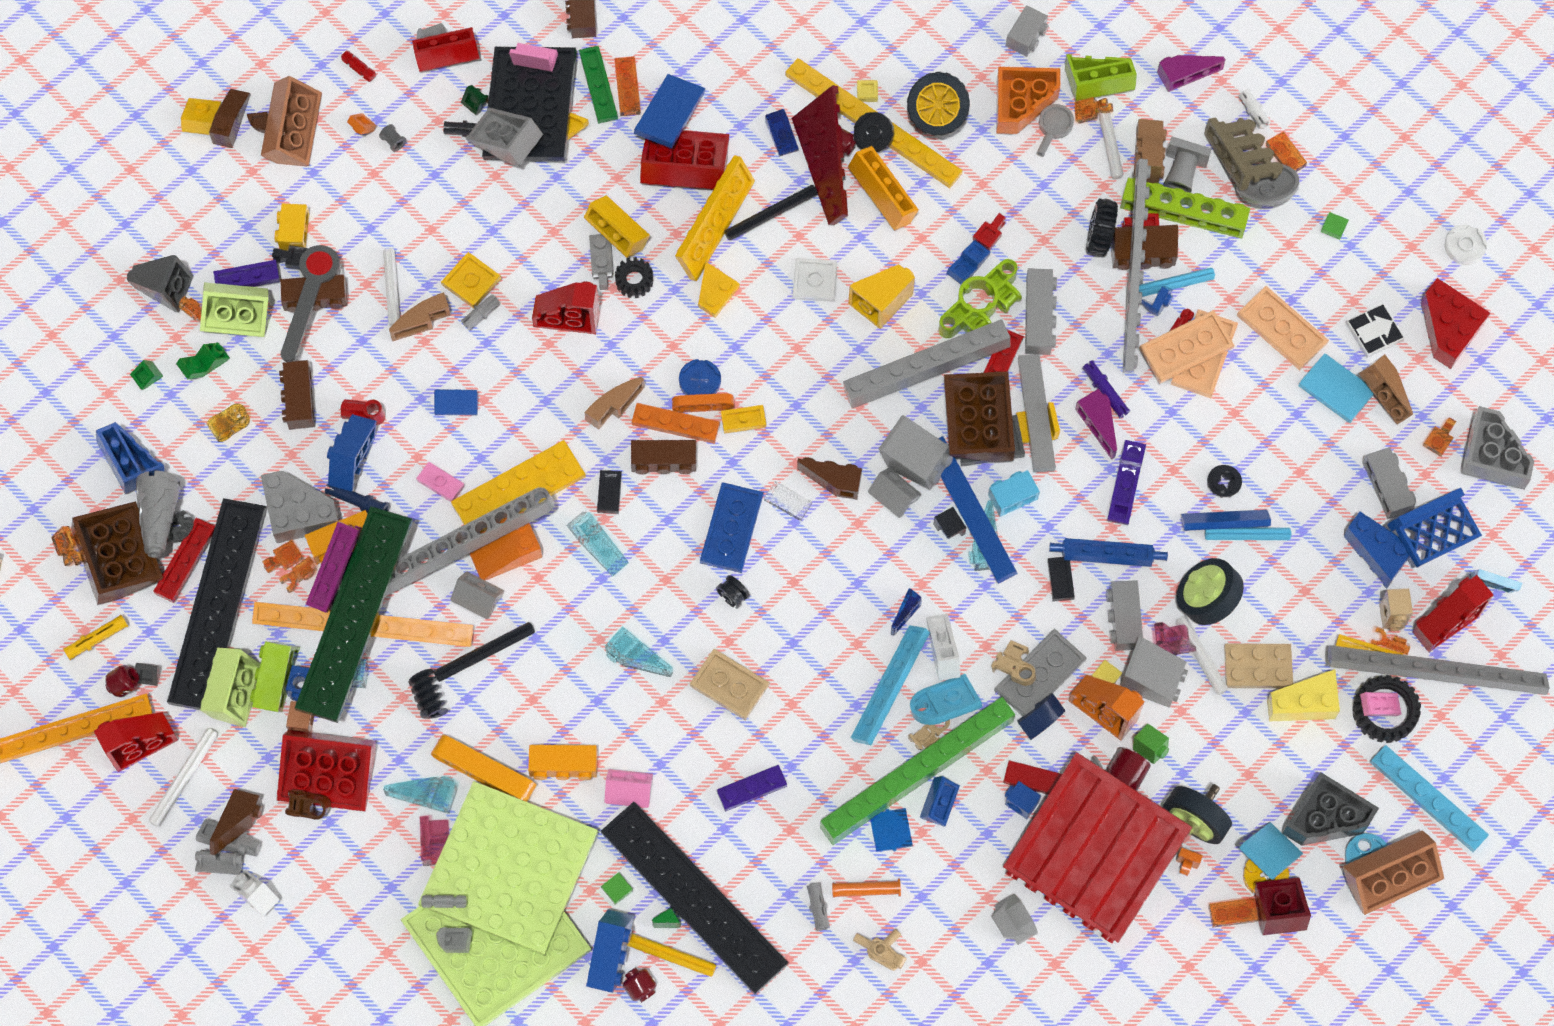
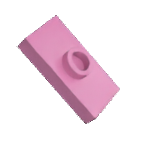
M430 462L426 464L416 478L419 483L450 502L456 499L465 487L464 483Z
M1365 692L1360 694L1364 716L1402 715L1398 693Z

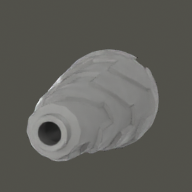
M148 471L136 478L137 506L139 508V524L141 526L144 551L152 558H158L165 552L180 490L179 478L169 472L154 471V476H149Z

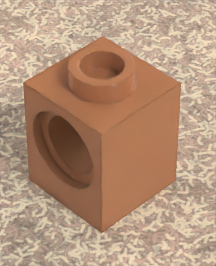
M291 701L286 723L287 730L312 732L315 716L296 711V701Z

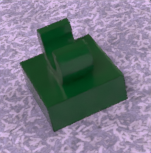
M470 85L466 87L461 104L477 115L482 111L483 105L486 104L488 95L481 93L480 88Z

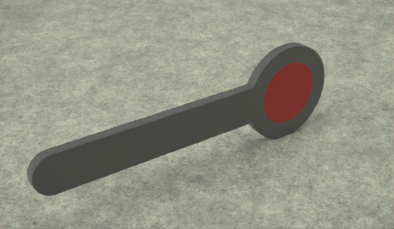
M312 246L300 257L299 268L306 280L280 353L282 360L285 362H292L296 359L321 283L330 281L339 271V257L328 246Z

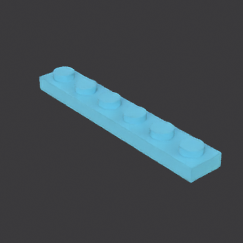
M909 625L850 737L854 742L872 745L930 634L926 628Z
M1387 745L1370 761L1376 769L1473 853L1489 836L1486 831Z

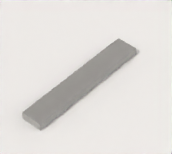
M1040 354L1019 355L1018 366L1033 472L1055 471L1056 465Z

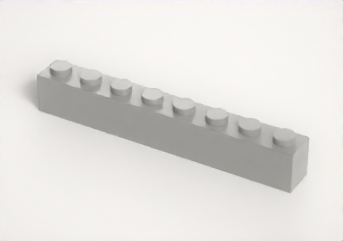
M998 320L843 381L844 391L852 409L1009 348L1010 335L1003 320Z

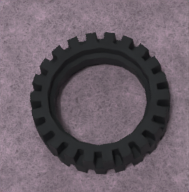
M1380 675L1375 679L1373 677L1363 684L1354 699L1352 711L1354 712V720H1357V727L1362 728L1361 732L1364 735H1370V739H1378L1377 742L1382 743L1386 741V743H1392L1394 740L1395 742L1400 741L1412 732L1419 721L1421 702L1418 701V693H1414L1415 689L1413 686L1409 687L1407 681H1400V677L1392 678V675H1386L1385 677ZM1379 689H1389L1397 692L1404 698L1408 706L1406 721L1394 729H1384L1375 725L1368 716H1364L1360 694L1374 692Z

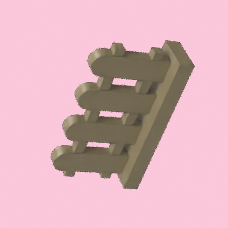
M1216 117L1209 118L1204 134L1240 191L1248 189L1250 180H1253L1255 183L1259 182L1261 178L1271 176L1273 179L1278 178L1283 171V165L1279 162L1271 163L1270 160L1273 159L1274 151L1271 148L1261 147L1264 144L1265 137L1259 133H1252L1256 127V123L1253 120L1238 118L1237 122L1225 124L1224 121L1219 122ZM1245 134V136L1234 138L1235 135ZM1254 148V150L1243 152L1245 149ZM1263 162L1261 165L1252 166V164Z

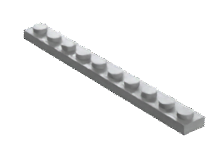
M1139 159L1136 163L1122 373H1132L1138 365V355H1135V347L1139 346V334H1136V327L1140 326L1141 313L1137 312L1138 305L1142 303V292H1139V283L1142 284L1144 278V271H1140L1141 262L1144 263L1145 250H1142V241H1146L1147 230L1143 229V223L1148 217V208H1145V199L1149 198V187L1146 186V179L1150 178L1151 166L1147 165L1148 159Z
M1330 645L1328 650L1330 667L1543 695H1547L1550 689L1546 673Z

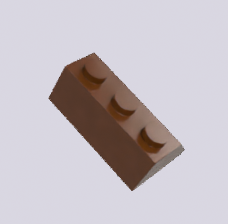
M1178 225L1143 226V229L1147 230L1146 241H1142V250H1145L1144 263L1141 262L1140 269H1149L1151 267L1170 268L1175 266L1178 258ZM1115 227L1110 245L1112 269H1129L1132 227Z

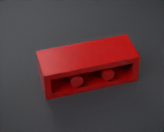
M473 27L412 40L419 72L480 59Z

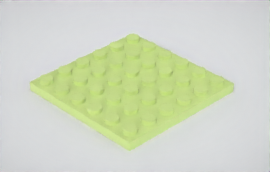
M473 781L422 896L432 895V897L435 895H454V897L456 895H465L467 905L465 908H456V906L453 908H434L432 906V908L426 909L545 956L597 837L598 830ZM420 898L418 905L422 907Z
M421 906L400 919L475 1026L488 1025L592 951L565 912H563L545 956ZM442 927L470 928L472 936L469 953H446L437 942V931Z

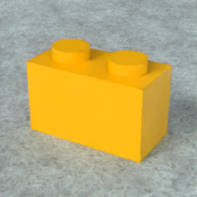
M281 204V211H277L279 230H275L274 236L275 242L278 243L280 249L288 251L289 245L306 248L309 222L307 204Z

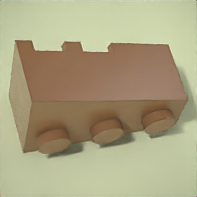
M1138 119L1133 178L1136 177V163L1139 159H1148L1147 165L1151 166L1150 178H1147L1146 182L1159 183V179L1164 177L1165 166H1163V160L1165 159L1166 148L1163 147V141H1166L1167 129H1163V121Z

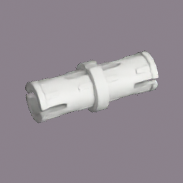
M1250 89L1243 90L1245 95L1240 93L1239 98L1247 107V113L1253 116L1260 129L1267 127L1265 122L1269 125L1271 120L1262 109L1263 105L1261 102H1257Z

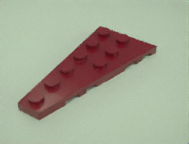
M835 85L829 87L792 117L828 225L833 226L848 216L846 190L843 189L842 179L845 177V169H842L841 158H844L842 129L838 124L837 114L840 112V105L836 101V94H839L838 86Z

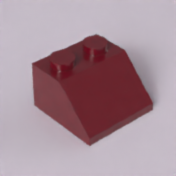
M1300 877L1255 882L1257 918L1262 935L1307 930L1311 913Z

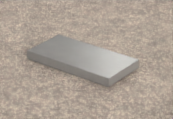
M1054 628L1022 660L1035 668V682L1029 686H1023L1013 682L1011 675L1008 674L995 687L994 691L1000 697H1003L1023 717L1035 709V704L1054 693L1086 661L1087 657ZM1024 670L1019 676L1023 679H1028L1031 677L1032 672Z

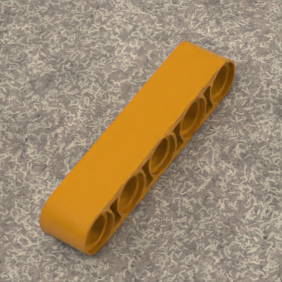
M444 734L441 735L431 752V756L481 784L526 802L537 786L525 776Z

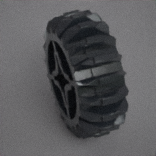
M1099 198L1092 212L1086 249L1094 255L1105 256L1112 243L1117 222L1118 205L1111 199Z

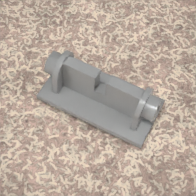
M201 849L200 852L196 851L195 860L197 861L195 872L239 875L244 855H240L238 852H220L211 855L210 851Z

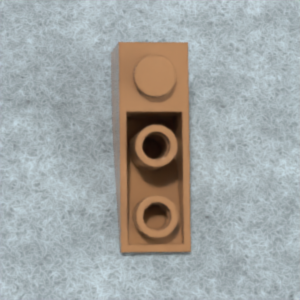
M1386 354L1369 364L1359 373L1397 425L1413 415L1399 373Z

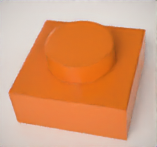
M363 113L350 115L347 123L353 127V130L361 135L374 132L377 126Z

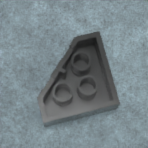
M1320 772L1283 834L1301 846L1360 835L1365 832L1379 807Z

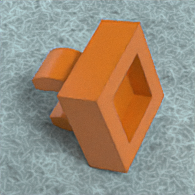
M1181 847L1176 862L1182 863L1179 873L1188 876L1191 867L1198 869L1203 855Z

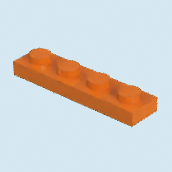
M641 403L636 404L631 422L633 426L713 444L716 442L720 427V421Z

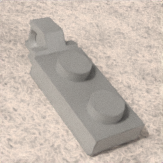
M602 234L589 235L593 279H599L600 290H608L607 278H612L613 275L611 243Z
M205 819L196 835V841L210 845V839L218 822ZM245 831L223 848V850L233 853L238 852L240 855L246 853L247 855L257 857L260 851V842L253 840Z

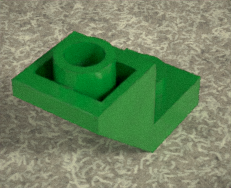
M218 342L203 344L195 356L180 358L176 365L187 380L204 377L227 362L230 357Z

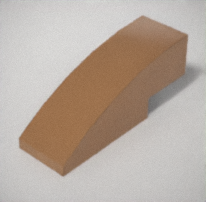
M444 292L418 303L404 313L389 328L392 342L432 330L431 321L451 316Z
M638 377L629 380L603 394L584 412L585 421L599 430L612 414L619 419L645 388L644 378Z

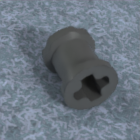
M393 124L384 127L379 134V138L385 140L393 152L400 150L407 141L404 136H400L395 131Z

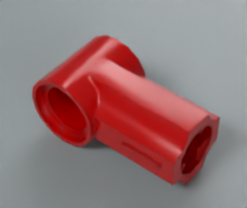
M344 399L341 404L340 416L342 419H349L353 414L376 420V425H380L386 418L381 403L375 399L368 400L367 402ZM379 410L376 414L370 415L372 411Z

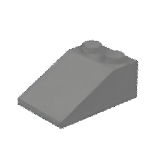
M488 108L466 137V140L507 163L520 166L543 133L532 118Z

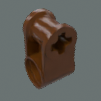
M297 789L288 790L290 798L285 814L289 816L319 820L331 808L329 798L324 795L308 793ZM314 803H319L322 806L323 811H317L314 807Z

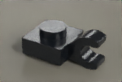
M289 245L288 251L273 248L272 257L277 263L286 262V268L299 270L300 257L308 248Z

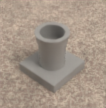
M1171 136L1166 156L1173 158L1174 162L1164 181V185L1169 188H1180L1185 192H1192L1196 166L1207 167L1212 148Z

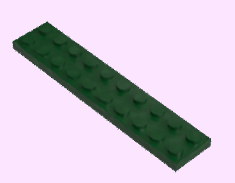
M370 506L296 702V711L332 722H339L413 523L412 518Z

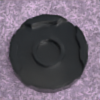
M868 112L860 116L856 121L853 135L856 145L861 150L872 146L877 153H881L891 145L895 133L894 126L887 116L878 112Z

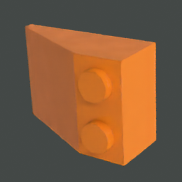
M503 519L499 523H504L506 519ZM530 523L469 553L479 577L485 581L542 558L541 548Z

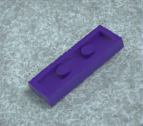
M276 260L213 271L214 280L217 284L256 287L280 282Z
M778 764L717 789V794L726 812L787 787V783Z

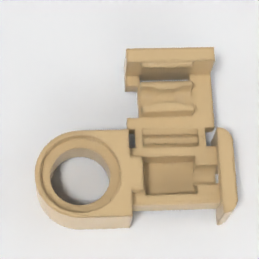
M1010 640L1004 653L999 652L996 656V662L993 661L991 665L992 672L995 673L997 669L1009 674L1013 682L1023 686H1029L1036 680L1035 668L1031 664L1022 661L1021 658L1023 654L1028 655L1029 648ZM1024 670L1032 672L1031 677L1028 679H1023L1019 675Z
M950 720L945 721V725L942 728L925 724L914 735L910 733L908 739L910 742L915 743V747L918 750L926 749L940 739L936 736H939L949 727Z

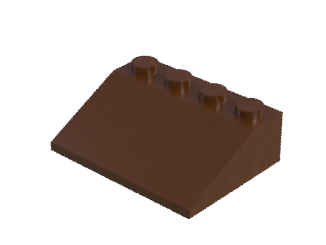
M1009 372L944 375L949 455L987 462L1014 461L1015 445Z
M136 501L72 517L71 530L97 605L119 600L163 579L157 559L149 557L144 551L141 526L139 524V508Z

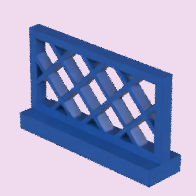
M1458 488L1403 514L1387 524L1391 532L1396 530L1416 568L1482 536L1461 499L1465 495L1462 488ZM1456 505L1461 512L1460 517L1452 514L1453 507ZM1438 514L1446 517L1445 525L1437 522ZM1451 520L1459 523L1458 531L1450 527ZM1422 521L1430 524L1429 532L1421 529ZM1464 525L1470 528L1472 536L1463 533ZM1435 527L1444 530L1442 538L1434 535ZM1405 529L1415 532L1414 540L1408 538L1404 531ZM1449 533L1457 536L1456 544L1447 541ZM1420 535L1428 538L1427 546L1419 543ZM1433 540L1441 543L1440 551L1432 548ZM1417 548L1426 551L1423 560L1418 556Z

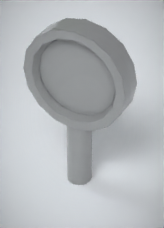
M1052 104L1040 113L1039 128L1045 136L1036 152L1038 156L1044 157L1052 138H1063L1072 131L1074 117L1070 109L1064 105Z

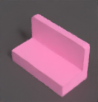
M517 43L516 49H510L509 52L513 65L553 71L558 52L555 49Z
M608 769L604 802L606 804L629 806L634 801L639 807L648 808L653 774Z

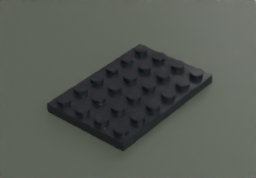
M495 46L488 108L532 118L543 133L524 161H565L577 54L576 47H544L555 49L558 52L553 71L513 65L509 52L510 49H516V47ZM485 150L482 152L483 160H501Z

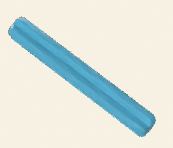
M1210 267L1140 284L1139 292H1142V297L1159 293L1162 286L1177 289L1215 279V272Z
M1279 527L1205 530L1206 540H1290L1292 535L1291 528Z

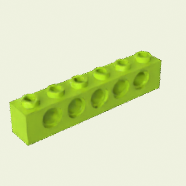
M1128 177L1120 209L1133 212L1135 178ZM1146 182V186L1149 187V198L1145 199V208H1148V213H1158L1160 219L1240 239L1243 238L1250 212L1249 207L1240 203L1225 202L1220 198L1205 197L1200 193L1185 192L1180 188L1165 187L1160 183ZM1162 199L1168 200L1169 203H1164V202H1162L1161 200H1162ZM1185 204L1188 205L1190 208H1184L1181 205ZM1202 210H1208L1210 213H1204ZM1222 215H1228L1230 218H1224Z

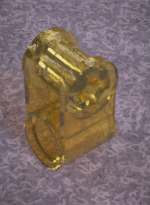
M233 404L219 414L212 416L206 425L216 440L223 442L246 428L250 423V416L243 405Z

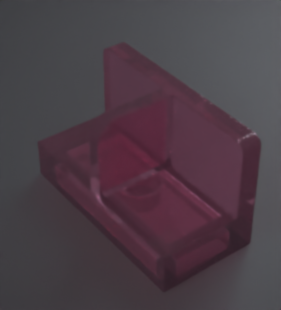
M1163 622L1154 624L1157 646L1174 655L1196 651V646L1189 641L1188 627L1186 625L1169 627Z
M420 816L421 861L423 866L436 865L449 836L448 820L430 821L429 816Z

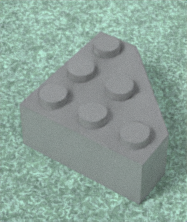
M1481 406L1478 407L1473 416L1461 471L1462 474L1525 490L1531 480L1534 459L1530 454H1527L1521 445V440L1514 430L1509 428L1505 422V417L1500 411Z
M282 470L261 475L272 532L277 544L304 538L305 534L339 521L334 500Z

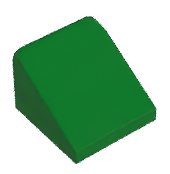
M143 360L130 373L141 390L146 389L163 377L154 362L149 360Z
M668 909L652 919V926L654 928H680V922L673 910Z

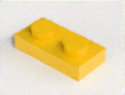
M763 405L721 411L724 434L766 428Z

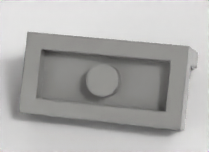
M891 468L881 471L868 490L870 495L898 518L902 517L908 507L918 501L922 495Z
M466 571L457 579L450 600L485 619H489L495 603L503 597L505 590Z

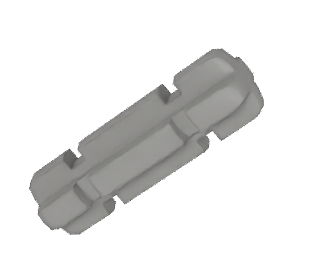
M423 895L421 905L423 908H432V906L434 908H453L454 906L456 908H465L467 898L465 895H456V897L454 895H435L434 897L432 895Z

